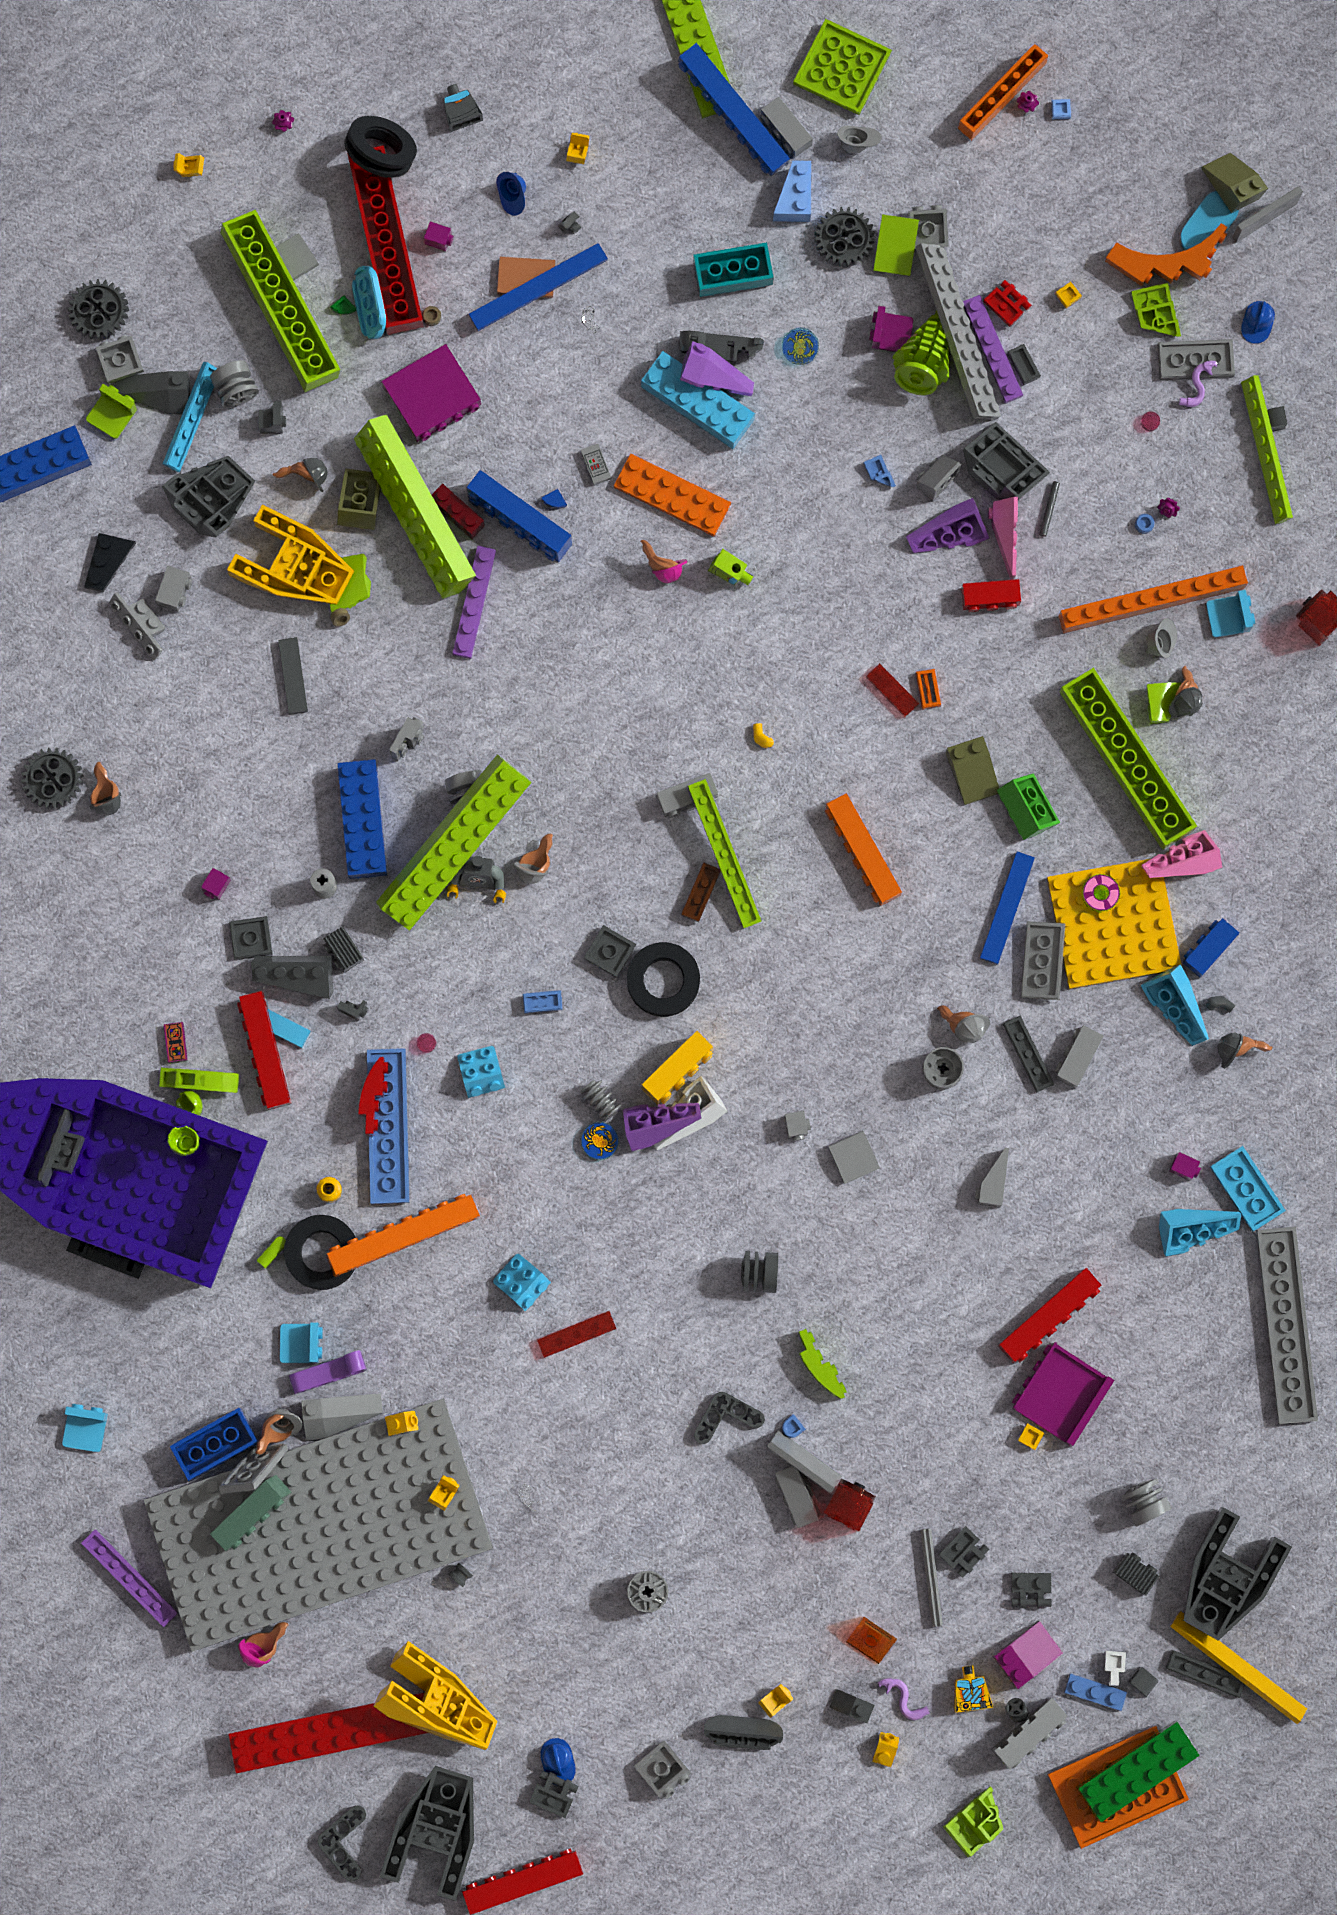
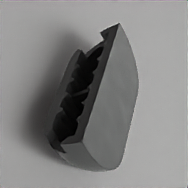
M718 1715L708 1719L704 1726L705 1736L714 1741L715 1745L723 1747L770 1750L771 1746L781 1743L783 1740L782 1728L776 1722L768 1719Z

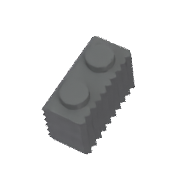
M343 926L323 938L325 941L323 946L328 954L333 953L336 959L333 962L338 970L343 969L346 973L364 961L363 956Z
M1125 1553L1112 1573L1144 1596H1147L1160 1577L1156 1574L1158 1570L1150 1564L1147 1566L1140 1562L1142 1559L1135 1553Z

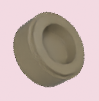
M435 306L425 308L422 313L423 321L429 326L437 325L441 321L440 310Z
M339 608L331 613L330 619L334 626H343L350 620V615L345 608Z

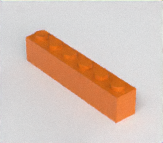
M1034 44L960 120L958 129L972 141L1046 65L1048 55Z
M847 793L827 803L825 814L829 820H833L835 823L834 830L838 837L842 836L845 843H843V846L847 853L851 852L854 857L852 861L856 869H860L863 873V876H861L862 880L873 891L871 896L875 903L879 902L880 906L901 896L902 891Z

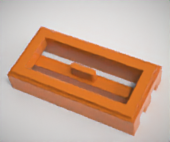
M935 669L917 671L915 674L922 710L941 707ZM928 674H931L936 702L932 701ZM921 675L924 676L926 692L928 697L927 704L925 702Z

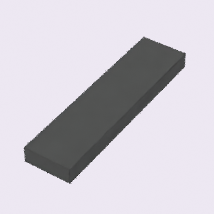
M298 638L278 640L289 715L308 712Z
M1021 1015L1003 1023L1036 1093L1054 1085Z
M1172 1650L1166 1665L1168 1670L1238 1698L1241 1697L1245 1686L1244 1683L1231 1673L1175 1650Z

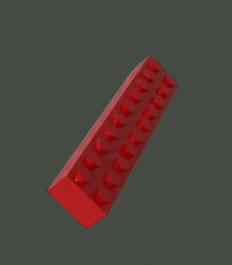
M384 145L373 147L375 150L386 154ZM348 155L372 268L378 276L386 314L387 335L423 328L422 314L391 178L381 177L364 170Z
M425 1692L413 1694V1696L422 1701ZM375 1703L229 1733L235 1772L241 1773L426 1734L428 1732L389 1718L374 1707Z

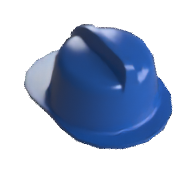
M502 172L496 180L502 207L508 214L517 216L525 208L524 193L526 191V183L517 173Z
M1256 301L1247 307L1241 326V332L1246 341L1258 344L1264 342L1269 337L1275 319V312L1270 304L1265 301Z
M552 1738L546 1741L540 1752L544 1771L548 1773L553 1772L556 1774L555 1776L561 1779L572 1781L576 1773V1767L569 1744L560 1738Z

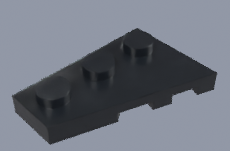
M99 533L84 587L104 592L116 575L120 565L126 560L130 550L136 545V542Z

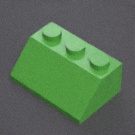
M1034 773L1013 779L997 790L1001 801L1007 808L1009 816L1014 821L1018 833L1022 836L1023 840L1032 838L1060 823Z

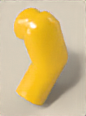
M753 724L755 743L762 748H771L774 741L763 734L762 724Z

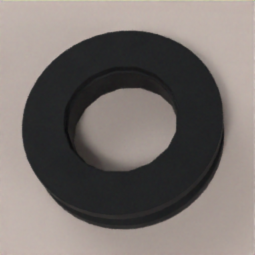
M362 116L354 120L344 141L348 155L358 166L381 177L395 178L406 174L417 154L415 141L404 128L391 120L378 116ZM365 139L380 140L389 145L396 154L381 153L371 147Z
M669 942L650 944L641 949L629 965L627 972L629 994L634 1003L648 1014L659 1017L679 1014L692 1004L699 990L700 972L693 956L677 944ZM669 961L676 964L681 970L683 985L674 996L657 998L646 989L644 974L653 963Z
M313 1215L298 1222L289 1232L284 1245L285 1263L292 1276L304 1286L317 1290L332 1289L349 1279L355 1269L334 1277L332 1270L325 1272L313 1271L303 1261V1245L313 1234L321 1232L334 1236L339 1241L341 1247L348 1245L347 1241L356 1237L352 1230L340 1219L329 1215Z

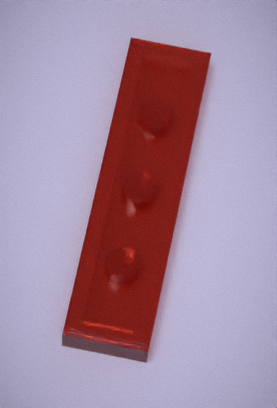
M607 1311L547 1335L537 1341L544 1358L616 1330V1326L610 1311Z

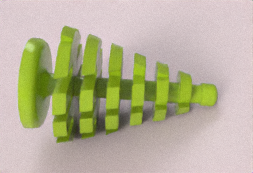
M937 310L892 357L894 359L893 365L896 369L894 374L896 383L902 389L915 395L932 394L936 391L938 385H941L942 382L946 383L949 378L948 342L946 341L947 339Z

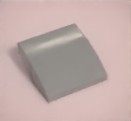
M860 1131L828 1146L845 1184L880 1169L864 1131Z

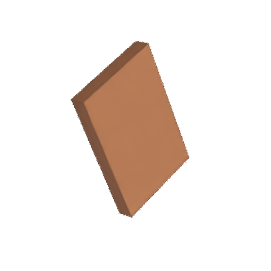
M500 257L497 294L504 295L555 267L556 260ZM554 290L542 297L553 298Z

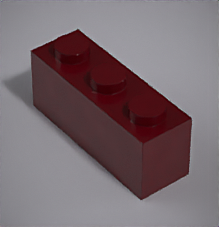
M443 483L432 494L439 510L470 539H473L485 527L484 520Z

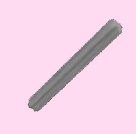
M928 1528L922 1529L920 1533L931 1623L933 1627H939L943 1623L931 1529Z

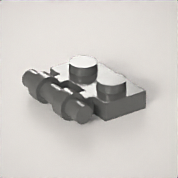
M965 1526L938 1555L952 1568L959 1563L962 1568L957 1573L963 1578L967 1573L970 1574L973 1571L975 1564L979 1560L982 1561L990 1549L985 1544L978 1549L975 1545L980 1539ZM971 1550L974 1555L966 1562L963 1557Z
M1011 1572V1592H1019V1598H1012V1606H1019L1024 1609L1026 1607H1037V1609L1051 1607L1052 1600L1044 1599V1593H1051V1573ZM1026 1593H1037V1599H1026Z
M542 1770L539 1778L546 1780L545 1786L536 1784L529 1803L566 1818L573 1802V1798L566 1796L568 1790L576 1793L579 1786L573 1784L569 1779L564 1780L555 1776L556 1774L553 1772L548 1773ZM552 1783L562 1787V1792L559 1793L550 1789Z

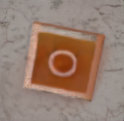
M862 1616L846 1643L879 1664L897 1638Z

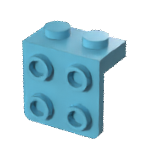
M1246 590L1238 591L1236 596L1210 600L1206 603L1213 637L1217 638L1251 631L1255 624V617L1250 612L1251 598L1246 594Z
M493 1046L457 1056L468 1098L505 1088L496 1051Z
M516 1254L493 1280V1283L524 1311L533 1305L534 1301L551 1283L520 1254Z
M319 1323L282 1324L280 1327V1361L282 1363H319V1359H322L323 1348L319 1347V1341L323 1339V1327H320Z
M78 1404L66 1407L65 1415H67L62 1442L63 1446L100 1452L108 1414L103 1413L102 1408L91 1407V1410H85L83 1405Z

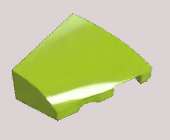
M1154 683L1146 685L1150 724L1167 723L1170 721L1169 705L1175 698L1176 691L1181 683Z

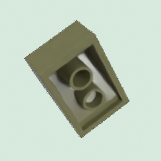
M1228 153L1201 167L1231 213L1259 200L1268 189L1259 174L1232 153Z
M345 468L338 506L337 525L375 530L381 487L372 472Z
M983 736L947 748L945 753L964 805L998 794L999 785Z

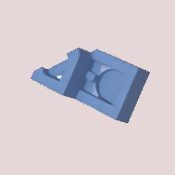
M881 455L863 462L871 480L892 488L896 486Z

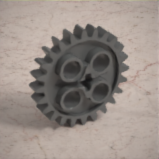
M840 207L839 212L833 209L832 215L826 212L827 219L821 217L820 222L822 224L817 223L816 228L818 230H815V236L818 237L815 238L814 242L819 243L816 246L817 250L822 249L820 256L826 254V262L832 259V265L837 261L839 262V267L843 263H846V266L849 267L850 262L857 265V259L863 262V255L869 256L867 250L872 251L873 249L871 244H874L875 239L871 237L875 235V231H870L873 228V224L867 225L869 218L863 220L864 213L857 215V209L852 213L850 212V207L847 208V211H843V208ZM852 223L854 227L847 228L845 224ZM834 229L837 231V234L831 235L828 233V230ZM858 239L861 241V244L855 245L852 241ZM842 246L844 250L837 251L835 247Z
M97 279L96 284L89 280V286L82 283L83 289L76 288L78 294L72 293L71 295L74 300L68 301L73 306L68 308V311L72 313L68 316L70 320H73L71 322L73 327L77 326V332L82 331L84 337L89 333L90 339H93L94 335H97L98 340H100L101 335L108 339V333L115 336L114 330L121 331L119 325H126L123 319L129 318L128 314L125 313L129 311V307L125 306L129 304L128 300L124 299L126 297L125 293H120V287L115 288L113 282L108 286L107 280H104L103 284L100 283L99 279ZM97 294L103 295L99 300L94 299ZM89 298L98 309L102 308L103 313L107 317L111 318V320L108 321L104 317V315L99 310H95L94 306L86 299ZM111 306L116 307V310L113 312L107 311ZM84 307L90 308L88 312H81ZM98 319L103 320L102 324L100 325L94 324V322Z
M48 747L47 753H44L41 749V755L38 756L36 753H33L35 759L28 758L30 765H24L27 772H21L22 776L26 777L21 780V783L27 785L23 787V790L29 791L26 796L28 798L33 796L31 801L33 803L38 801L39 807H42L45 803L46 809H49L50 805L57 809V804L64 808L65 801L71 804V797L77 799L75 791L81 792L78 785H83L84 783L79 778L84 777V775L78 772L82 770V767L76 766L78 760H72V754L66 757V750H63L60 754L57 747L54 752ZM52 762H59L58 768L50 769ZM42 765H45L63 789L62 792L50 780ZM41 772L44 774L41 780H35L34 777L37 773ZM63 777H70L68 784H61ZM48 788H54L55 791L52 795L48 796L45 794Z

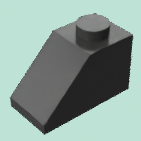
M838 1689L830 1704V1708L865 1723H868L875 1706Z

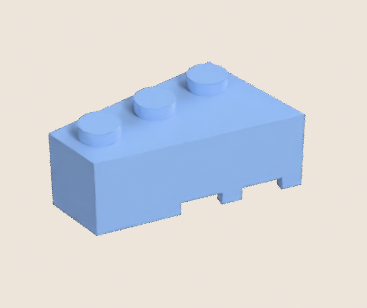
M792 161L774 211L773 221L810 222L811 161Z

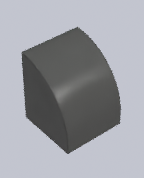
M1284 406L1268 409L1267 412L1272 431L1285 429L1287 419Z
M1139 1667L1128 1681L1146 1697L1159 1682L1143 1667Z

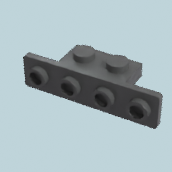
M64 1110L63 1115L59 1117L56 1133L52 1135L50 1149L45 1153V1162L38 1172V1181L43 1187L48 1186L53 1171L72 1175L85 1140L83 1136L68 1133L73 1121V1115L69 1110Z

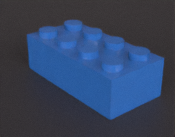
M237 1408L174 1443L170 1448L187 1480L193 1481L257 1445L259 1440L242 1409Z

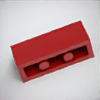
M1019 579L963 583L961 587L963 610H968V612H977L979 609L985 608L988 611L998 610L999 607L1015 609L1021 603Z

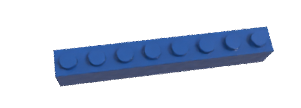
M695 43L681 54L678 59L679 68L684 73H688L691 77L690 81L695 87L701 89L703 98L713 104L716 114L718 116L722 115L726 120L725 124L729 130H734L738 141L742 145L745 144L747 146L750 156L760 162L762 171L773 176L788 164L790 160L788 155L700 46Z

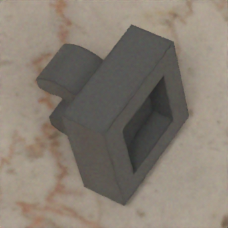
M573 211L558 227L562 231L569 229L573 234L577 233L582 228L576 222L580 216Z

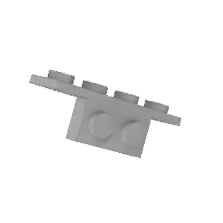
M118 592L113 594L109 601L112 610L122 619L123 624L133 633L135 639L144 647L146 653L153 660L158 659L162 648L153 637L162 633L165 630V626L143 599L128 606Z

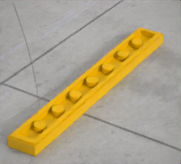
M1180 1611L1170 1626L1172 1629L1294 1723L1298 1724L1301 1722L1307 1710L1305 1706L1222 1642L1183 1621V1612Z

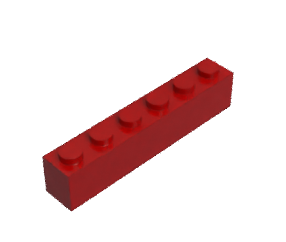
M259 991L240 996V1002H237L239 1013L244 1015L245 1020L242 1021L244 1032L248 1031L249 1039H247L249 1051H253L254 1058H251L253 1068L258 1070L259 1076L256 1077L258 1087H262L264 1095H261L262 1104L267 1106L269 1110L290 1105L292 1103L264 993Z
M1085 1268L1004 1339L998 1347L1013 1363L1016 1361L1022 1362L1028 1356L1026 1352L1030 1348L1035 1350L1043 1343L1041 1339L1045 1335L1050 1337L1057 1331L1056 1325L1060 1322L1062 1324L1066 1323L1071 1318L1070 1313L1073 1310L1078 1312L1086 1305L1084 1301L1089 1296L1093 1299L1101 1292L1098 1289L1102 1286L1101 1283Z
M569 1848L561 1851V1856L553 1858L550 1855L541 1858V1863L536 1865L533 1862L522 1865L523 1869L516 1872L515 1869L503 1872L504 1876L496 1878L495 1875L485 1878V1883L477 1885V1882L466 1885V1890H463L462 1893L469 1914L478 1913L584 1875L576 1850L572 1851Z

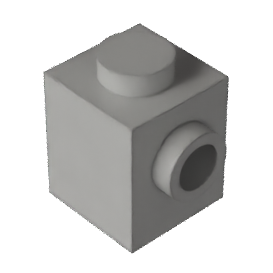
M804 1111L784 1115L788 1139L793 1138V1141L803 1140L804 1136L808 1135V1130H811L810 1121L805 1119Z

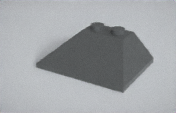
M997 422L992 424L963 449L969 475L998 500L1018 497V500H1020L1050 473Z

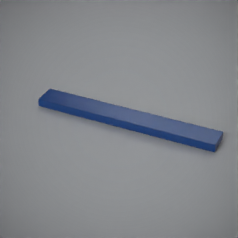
M597 243L469 313V317L477 331H480L608 261V258L600 244Z

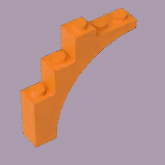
M1221 223L1201 243L1188 250L1174 254H1143L1128 249L1116 242L1107 255L1105 262L1140 286H1143L1145 282L1147 284L1150 282L1154 275L1152 271L1170 284L1173 280L1177 281L1183 273L1181 269L1201 281L1203 277L1207 278L1212 271V268H1210L1212 261L1207 258L1211 259L1217 251L1215 246L1218 242L1222 244L1228 234L1225 233L1227 227Z

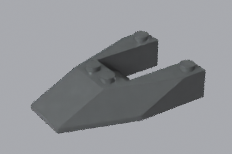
M1220 1507L1194 1558L1183 1619L1186 1623L1217 1641L1265 1598L1292 1546L1280 1539L1271 1537L1254 1570L1225 1554L1222 1550L1240 1516L1224 1507Z
M434 1766L397 1819L379 1877L399 1883L411 1844L449 1856L437 1895L454 1901L457 1900L474 1844L473 1777Z

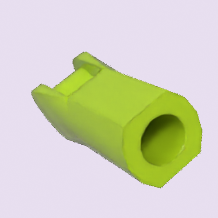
M277 1237L256 1261L266 1269L284 1249L285 1238Z

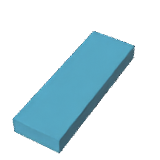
M268 1009L273 1033L303 1048L311 1031Z

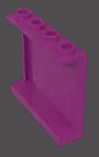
M447 344L382 380L386 393L388 392L411 429L416 442L429 439L432 433L443 431L447 428L448 424L453 421L454 423L460 421L464 417L463 415L468 412L473 413L477 411L481 405L480 397Z
M1054 1342L1052 1345L1048 1344L1043 1351V1354H1045L1043 1360L1036 1362L1032 1369L1035 1371L1031 1378L1028 1376L1024 1381L1022 1393H1017L1012 1400L1014 1404L1012 1409L1072 1447L1115 1380L1103 1375L1057 1345V1342Z

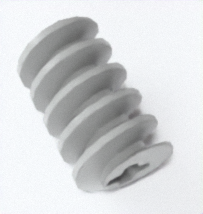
M322 868L312 873L310 883L315 894L323 899L332 897L337 890V883L332 872Z
M593 1080L580 1093L587 1092L584 1098L586 1100L591 1099L590 1106L596 1105L594 1111H601L599 1117H606L603 1121L605 1122L618 1112L621 1104L614 1106L617 1099L610 1100L609 1098L612 1093H604L607 1087H599L602 1080L597 1082Z

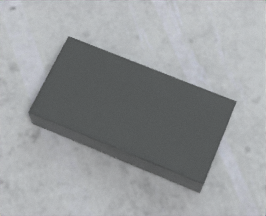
M1025 344L1007 351V355L1023 385L1041 377Z

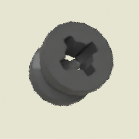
M460 1563L456 1565L454 1571L448 1574L461 1587L465 1585L467 1579L473 1576Z
M1013 1698L1006 1704V1711L1012 1721L1020 1723L1026 1720L1029 1712L1023 1700Z

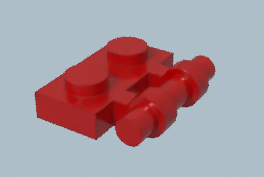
M1004 280L1000 285L1005 290L1002 292L996 287L983 302L1011 327L1024 313L1020 307L1023 306L1026 310H1029L1032 305L1027 301L1028 298L1025 295L1022 296L1012 283L1009 284ZM1011 295L1016 302L1013 303L1007 296Z

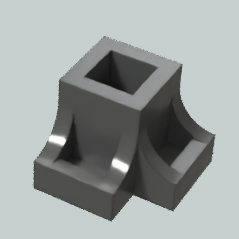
M274 401L271 408L259 410L260 434L283 433V427H286V416H283L282 401Z

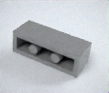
M777 97L761 109L760 119L762 123L770 127L772 135L777 141L780 140L787 154H791L795 158L812 146L813 138L780 97Z
M708 773L657 792L656 797L664 817L669 816L673 818L680 815V811L696 809L687 786L706 779L713 799L716 801L715 798H718V791L711 774Z
M1084 1025L1081 1029L1077 1028L1072 1036L1075 1039L1072 1046L1068 1045L1063 1054L1066 1056L1064 1062H1059L1054 1071L1057 1073L1055 1078L1076 1089L1104 1035Z
M793 1466L775 1473L776 1484L782 1489L784 1494L783 1501L790 1508L792 1513L790 1515L794 1525H797V1528L824 1518L807 1476Z

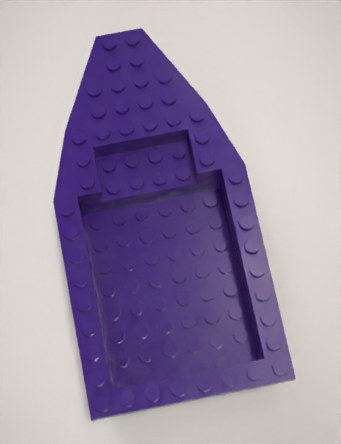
M37 1078L0 1083V1191L45 1228L212 1289L266 1149L267 1140L104 1080ZM64 1110H69L73 1115V1121L68 1133L83 1136L85 1138L72 1175L53 1171L48 1186L43 1187L38 1181V1172L45 1162V1153L50 1149L51 1138L58 1128L59 1117L63 1115ZM187 1126L196 1131L199 1137V1147L193 1154L180 1156L171 1150L167 1142L168 1134L175 1127Z

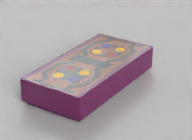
M184 1023L164 1024L168 1063L188 1061Z

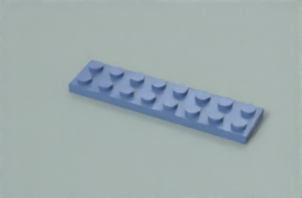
M406 1049L367 1050V1076L379 1057H384L385 1062H388V1074H384V1081L388 1082L387 1093H384V1098H376V1100H379V1112H375V1119L378 1120V1131L374 1132V1136H369L370 1204L410 1203Z

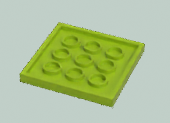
M825 19L793 84L860 115L892 50Z

